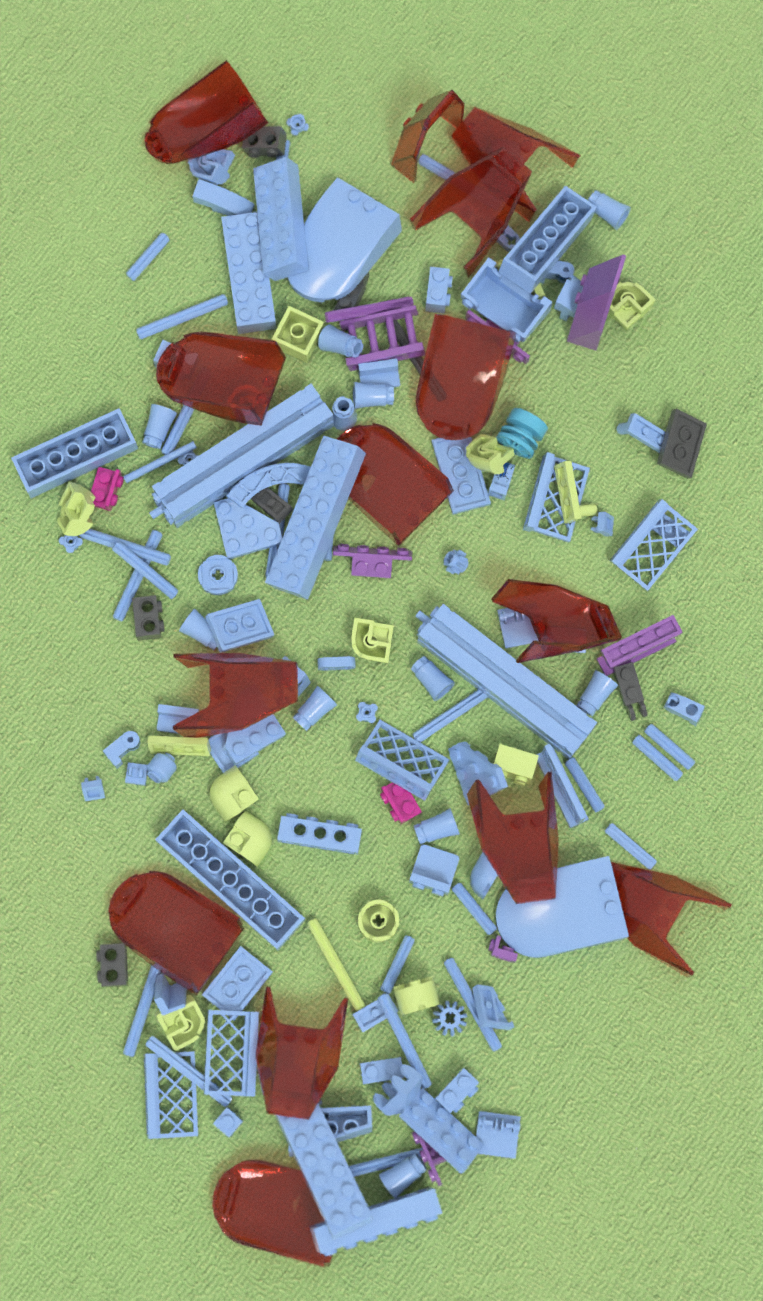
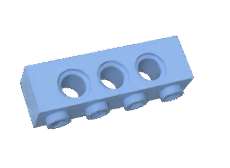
M287 813L286 816H281L277 841L358 855L362 829L358 828L359 825L346 823V826H342L333 820H326V823L318 822V818L306 817L305 820L299 819L296 814ZM296 826H304L306 828L303 835L295 834L294 829ZM319 828L326 831L325 837L321 839L316 838L314 835L315 831ZM337 832H343L346 835V839L338 842L334 836Z

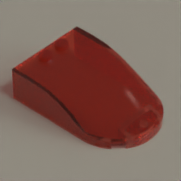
M226 60L162 107L150 121L151 127L149 132L145 133V147L149 154L160 163H179L240 143L268 124V121L240 76Z
M435 314L416 392L418 416H420L425 427L431 433L447 440H462L474 436L486 426L493 413L504 382L516 337L515 332L443 314Z
M193 332L184 335V338L175 344L172 342L165 349L157 364L156 378L160 388L169 399L215 417L262 426L286 360L285 354L276 341L211 332Z
M375 423L364 426L360 424L346 430L337 438V440L360 447L366 453L348 499L398 546L454 492L447 476L386 426Z
M149 871V873L135 874L129 877L116 889L109 904L110 925L117 938L154 968L196 996L244 930L238 916L175 877L159 871Z
M246 1160L233 1166L221 1176L213 1194V1214L221 1231L229 1239L251 1248L322 1267H330L333 1254L325 1256L323 1253L320 1254L317 1252L309 1226L324 1222V1219L300 1169L263 1160Z

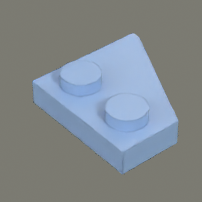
M479 984L472 987L480 1026L503 1030L514 1028L513 1022L508 1023L503 1011H505V1008L499 1001L493 987Z

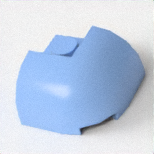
M198 140L189 157L190 171L198 179L213 184H223L230 177L227 171L235 154L230 150L217 148L213 143Z
M572 274L569 280H566L554 309L561 311L560 319L566 322L569 316L574 317L578 305L574 303L577 292L582 293L583 286L580 285L581 281Z
M483 850L470 875V886L473 892L481 899H484L506 862L505 859L487 850Z

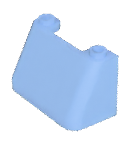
M488 257L461 293L462 304L468 309L473 308L509 333L510 338L515 342H524L549 314L552 301L545 296L542 300H539V295L528 293L498 273L499 270L495 268L496 262Z

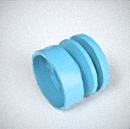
M513 408L506 419L508 425L501 427V432L497 434L496 438L500 445L513 448L515 455L530 459L534 455V450L538 448L536 441H542L548 427L534 414L520 408Z

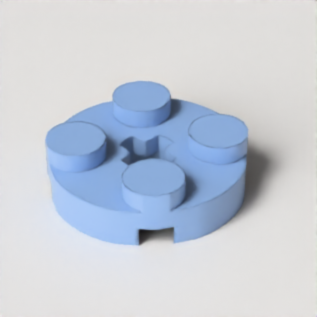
M210 556L198 569L199 583L207 593L224 595L232 591L237 583L238 571L236 565L226 556ZM217 570L224 574L220 580L212 577L213 574H216Z

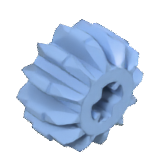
M445 1001L446 1009L441 1004L438 1005L442 1012L434 1011L433 1014L439 1016V1019L432 1020L433 1023L440 1022L436 1030L438 1031L444 1027L442 1033L444 1036L447 1034L448 1029H450V1035L454 1036L453 1028L461 1033L462 1029L458 1024L462 1026L467 1025L466 1022L461 1021V1018L467 1017V1014L460 1015L464 1007L461 1006L456 1010L457 1002L455 1001L452 1008H450L449 1001ZM445 1014H454L453 1024L445 1022Z

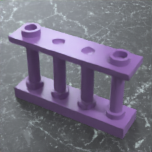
M407 304L403 305L400 309L340 321L342 330H348V334L356 337V328L367 326L371 351L368 354H359L356 358L351 356L346 358L349 370H358V364L396 358L397 361L425 356V347L422 342L419 343L417 341L412 316L419 315L416 305ZM405 318L409 343L406 346L400 347L397 344L393 320ZM386 322L390 347L387 350L381 351L378 348L374 324Z
M672 615L602 649L601 653L603 656L596 660L604 675L608 676L614 673V667L630 662L635 663L676 643L675 637L683 632L676 618Z

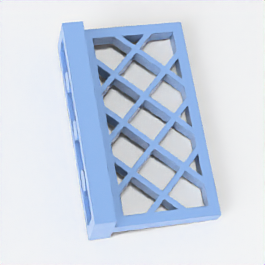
M547 452L542 457L523 530L528 532L534 531L569 543L575 522L565 523L568 529L567 536L559 534L556 527L564 523L561 506L558 505L554 497L559 494V491L552 494L549 488V484L556 480L555 463L559 464L567 460L554 457L555 454ZM572 462L573 471L577 469L584 472L582 479L577 482L575 481L580 505L590 468ZM551 498L556 509L547 512L544 502ZM558 511L563 521L554 525L549 515ZM546 517L551 527L548 529L539 528L540 519Z
M659 499L611 558L610 562L648 591L698 529L670 507L663 499ZM667 510L674 515V523L663 524V515ZM678 525H687L691 531L687 536L679 537ZM675 526L676 537L665 538L664 527ZM661 527L662 539L651 540L650 531L653 528ZM676 540L677 548L674 552H666L665 541ZM662 541L663 553L652 554L651 542ZM640 543H648L649 554L638 555L637 547ZM663 555L664 564L662 567L654 568L652 556ZM650 557L651 568L640 569L639 558ZM636 558L637 570H628L623 564L628 559ZM651 571L652 579L647 585L641 581L640 572Z
M379 720L364 745L360 748L355 759L358 763L424 801L450 760L382 720ZM380 727L388 731V737L380 738L378 733ZM401 739L405 741L406 746L397 748L395 740ZM391 741L393 749L384 750L382 742ZM378 743L380 751L374 752L367 747L369 744ZM413 750H421L424 756L415 758ZM408 751L411 759L402 760L399 752ZM395 753L397 761L392 762L388 760L386 754ZM436 759L442 763L441 767L432 768L430 760ZM426 761L428 769L419 770L417 762ZM412 763L415 771H407L404 768V764ZM430 773L431 783L423 780L421 775Z
M550 743L545 745L542 752L536 754L539 755L537 763L571 829L589 820L554 748Z
M208 1010L204 1095L255 1097L259 1012ZM213 1014L221 1015L226 1020L219 1029L212 1024ZM225 1015H233V1016L228 1019ZM237 1015L245 1016L244 1025L239 1030L230 1022ZM227 1024L236 1031L228 1040L220 1033ZM217 1033L225 1041L218 1050L211 1045V1039ZM237 1035L243 1039V1046L238 1051L229 1043ZM226 1045L235 1053L227 1061L219 1054ZM215 1055L224 1062L216 1072L210 1066V1060ZM236 1056L242 1060V1067L237 1072L228 1064ZM225 1066L234 1074L226 1082L218 1075ZM216 1076L223 1085L217 1091L209 1090V1081ZM235 1077L241 1081V1091H232L228 1086ZM224 1087H226L229 1091H221V1090H222Z
M195 1051L175 1052L180 1057L190 1056V1065L195 1068ZM156 1053L144 1054L147 1139L198 1136L196 1084L191 1081V1087L185 1092L177 1085L183 1078V1074L174 1082L166 1075L173 1066L170 1065L163 1072L158 1067V1058H161ZM158 1071L162 1074V1075L159 1077V1079H158ZM164 1076L173 1084L166 1093L159 1088L158 1084ZM174 1087L184 1094L176 1103L167 1096ZM190 1091L192 1092V1098L188 1095ZM185 1096L192 1101V1108L187 1113L178 1106ZM164 1098L174 1105L167 1114H164L159 1109V1103ZM175 1108L185 1115L177 1125L168 1117ZM186 1117L193 1123V1132H184L178 1127ZM165 1119L175 1126L170 1133L160 1134V1124ZM176 1129H178L181 1133H173V1132H174Z

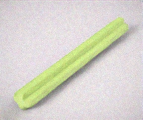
M316 918L310 920L307 925L355 1011L361 1010L365 1007V1004Z

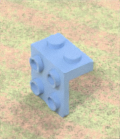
M422 845L409 883H412V887L424 890V888L432 890L431 893L438 896L448 895L459 862V856L428 845Z

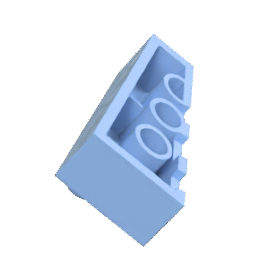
M371 1106L321 1108L337 1143L372 1132ZM289 1147V1157H292L294 1155Z

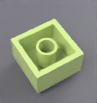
M288 306L272 337V347L308 363L318 343L319 335L324 328V322Z
M499 744L493 764H497L502 768L505 779L514 780L513 783L525 786V784H530L533 778L539 755Z

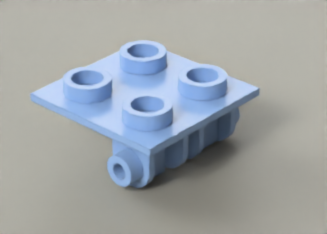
M536 602L497 610L505 649L545 641L539 618L540 611Z
M479 1111L476 1137L484 1146L478 1154L516 1159L520 1116Z

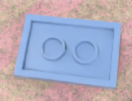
M260 599L209 613L205 616L220 653L274 636Z
M240 946L202 996L222 1011H243L273 972Z

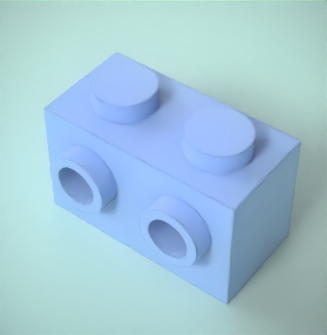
M430 267L426 312L445 314V306L450 305L451 294H447V288L452 287L453 276H449L450 269Z
M463 1068L435 1097V1100L449 1113L452 1111L457 1113L464 1105L462 1100L467 1095L471 1098L478 1091L476 1086L479 1082Z

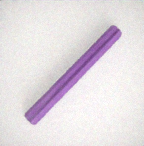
M404 297L329 311L325 313L326 322H335L400 309L403 305L407 304L413 306V298Z

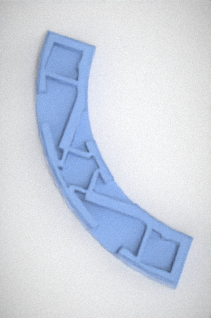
M280 463L263 467L241 479L228 492L226 497L243 508L255 494L269 486L284 483L304 485L311 467L298 463Z

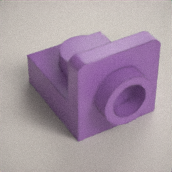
M497 935L496 939H491L489 951H492V957L512 963L516 962L518 954L514 953L513 948L502 946V949L498 948L501 936Z

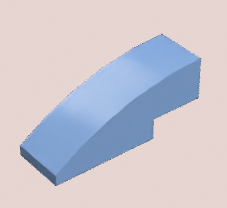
M201 179L198 180L193 193V202L211 207L212 211L227 216L252 213L255 206L254 203L244 197Z

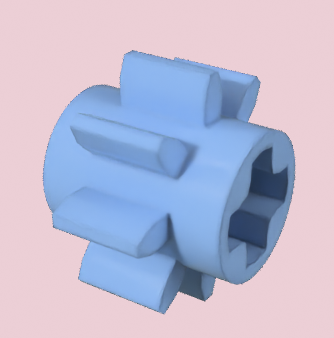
M454 549L448 552L444 558V565L447 566L446 571L451 574L464 572L468 567V559L465 558L466 553Z

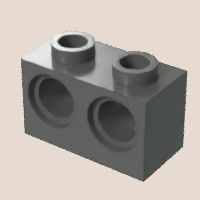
M281 126L245 127L242 149L252 158H259V156L271 158L284 156L287 133Z
M156 595L132 598L137 640L162 638L161 632H165L164 621L160 620L159 613L163 612L162 602L158 601ZM146 604L153 605V609L150 612L143 611V607ZM149 623L155 625V629L151 632L145 631V626Z
M125 943L100 945V950L96 952L97 962L101 963V970L97 971L98 983H101L102 987L128 986L127 945ZM109 950H116L117 957L113 961H109L106 957ZM111 970H116L118 977L115 981L110 982L107 979V974Z

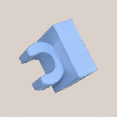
M598 512V517H592V521L598 522L597 527L591 528L593 532L600 533L605 537L613 536V516L607 512Z
M128 762L125 783L146 786L147 765Z
M96 776L94 781H89L88 778H85L84 782H81L85 801L105 798L103 783L99 776Z

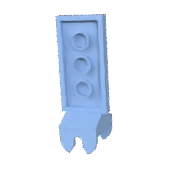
M401 1065L399 1068L407 1080L404 1081L401 1077L393 1075L391 1083L385 1082L382 1085L389 1099L375 1093L373 1095L374 1103L386 1116L400 1114L399 1117L462 1174L480 1152L484 1144L425 1089H421L422 1075L409 1065Z

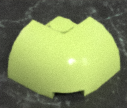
M620 282L617 284L608 315L611 319L614 318L627 331L651 309L656 300L638 283Z
M480 434L466 447V456L470 464L481 471L492 474L503 473V465L515 455L513 448L499 445L496 437Z
M73 482L68 483L58 504L62 506L60 517L57 519L58 525L64 535L67 536L81 535L93 525L89 516L94 511L95 505L93 501L96 497L88 489Z
M354 618L351 636L354 652L360 658L388 664L394 625Z
M236 765L218 776L210 788L212 804L224 822L258 800V797Z
M245 811L234 824L233 829L223 844L258 867L270 849L272 834L264 822L248 811Z
M186 995V1006L182 1009L166 1015H162L160 1010L155 1012L174 1051L197 1040L204 1028V1016L191 995Z

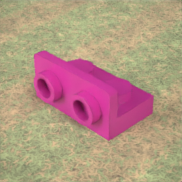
M98 467L91 492L96 497L93 501L94 507L111 511L112 506H116L118 500L116 493L118 488L122 487L124 480L120 470L116 469V471Z
M393 782L381 787L382 793H380V797L384 804L389 803L392 809L389 812L395 822L399 821L401 825L422 813L409 791Z

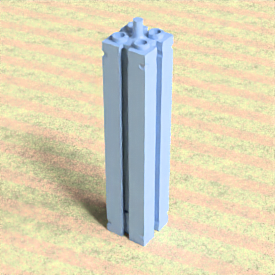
M309 384L304 390L295 393L171 473L161 482L152 486L154 491L152 496L158 507L149 512L152 519H155L164 513L170 525L174 523L176 528L180 527L185 521L191 520L214 505V502L226 497L228 492L250 473L263 467L277 464L322 435L324 431L334 427L333 413L325 402L321 400L314 386Z
M442 604L440 608L437 606L430 614V618L421 611L416 614L415 617L423 622L417 630L418 644L425 647L427 651L476 689L485 693L489 699L547 744L550 743L556 751L561 752L568 760L597 724L594 719L588 717L585 712L454 611L452 612L445 604Z

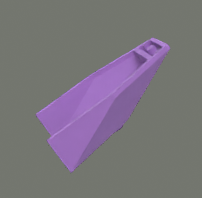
M620 255L591 267L587 275L583 274L580 283L583 289L582 293L577 292L574 303L578 305L567 342L597 350L626 255Z

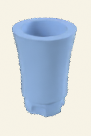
M597 190L588 199L589 202L597 206L595 214L603 218L615 230L621 227L631 210L630 206L622 204Z
M326 325L319 335L318 345L322 351L356 358L363 350L361 339L345 333L333 325Z
M353 383L354 409L393 405V386Z
M344 396L337 398L331 411L334 417V427L338 430H349L357 422L354 404L351 399Z
M151 404L142 443L152 448L161 449L162 442L165 441L168 430L177 413L164 406Z
M194 609L182 624L179 632L190 636L215 651L217 645L207 620Z
M425 656L417 660L411 668L416 678L423 684L434 701L446 695L455 684L454 681L448 678Z
M595 670L576 706L593 717L596 710L600 709L608 696L618 687V684L608 676Z
M317 686L307 701L297 710L298 713L292 718L307 731L311 725L314 726L337 704Z
M451 808L414 825L420 844L460 835Z
M414 1153L410 1158L407 1157L389 1170L380 1173L379 1177L390 1194L397 1198L409 1185L421 1177V1174L426 1172L427 1168L419 1155Z

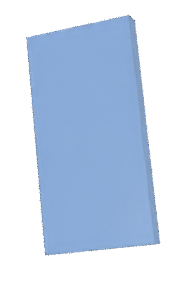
M467 430L433 439L431 442L452 515L490 505L491 502L482 471L472 466L466 456V447L472 442L470 431Z

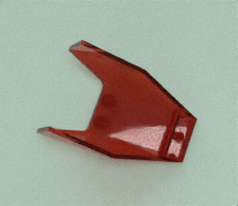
M453 90L434 96L424 104L421 103L417 107L415 115L412 118H407L403 124V130L391 166L413 183L417 179L418 155L427 131L441 116L459 131L462 129L465 103Z
M477 107L472 109L451 135L482 184L528 222L531 221L537 209L516 178L518 171L540 146L548 148L572 168L581 156L531 128Z
M503 146L451 175L410 218L412 227L418 230L439 217L453 212L481 237V241L475 255L464 266L465 274L469 278L507 228L532 171Z
M508 579L491 598L492 602L526 615L530 619L538 641L533 640L516 659L517 663L578 652L622 638L608 605L558 585Z
M244 653L173 654V657L187 668L207 664L210 667V702L208 707L173 725V730L183 737L199 738L240 731L298 701V665L295 661Z
M547 772L538 786L544 805V810L504 815L500 812L480 780H475L467 793L481 849L516 904L556 898L559 836L552 772Z
M611 862L629 935L627 939L634 947L685 977L693 976L694 971L668 943L667 934L685 902L688 900L716 905L723 910L731 908L732 904L674 875Z
M266 987L255 1058L267 1114L310 1119L339 1067L348 998L343 999L325 1029H315L280 1023L277 1019L271 988Z

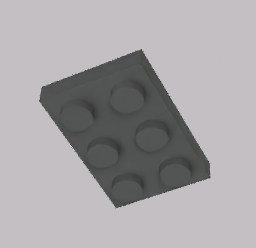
M672 409L657 464L682 477L692 478L707 423L679 409Z

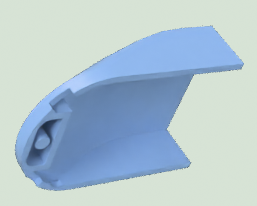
M337 177L319 199L304 223L309 270L288 277V281L297 294L310 301L324 302V300L335 298L338 300L345 297L355 289L401 233L400 215Z
M609 856L521 878L508 886L501 895L496 908V925L501 938L508 947L513 948L515 952L526 957L543 958L629 937Z

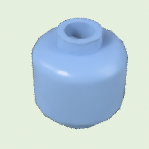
M157 753L147 765L148 777L156 783L167 782L177 769L174 762L175 758L169 753Z

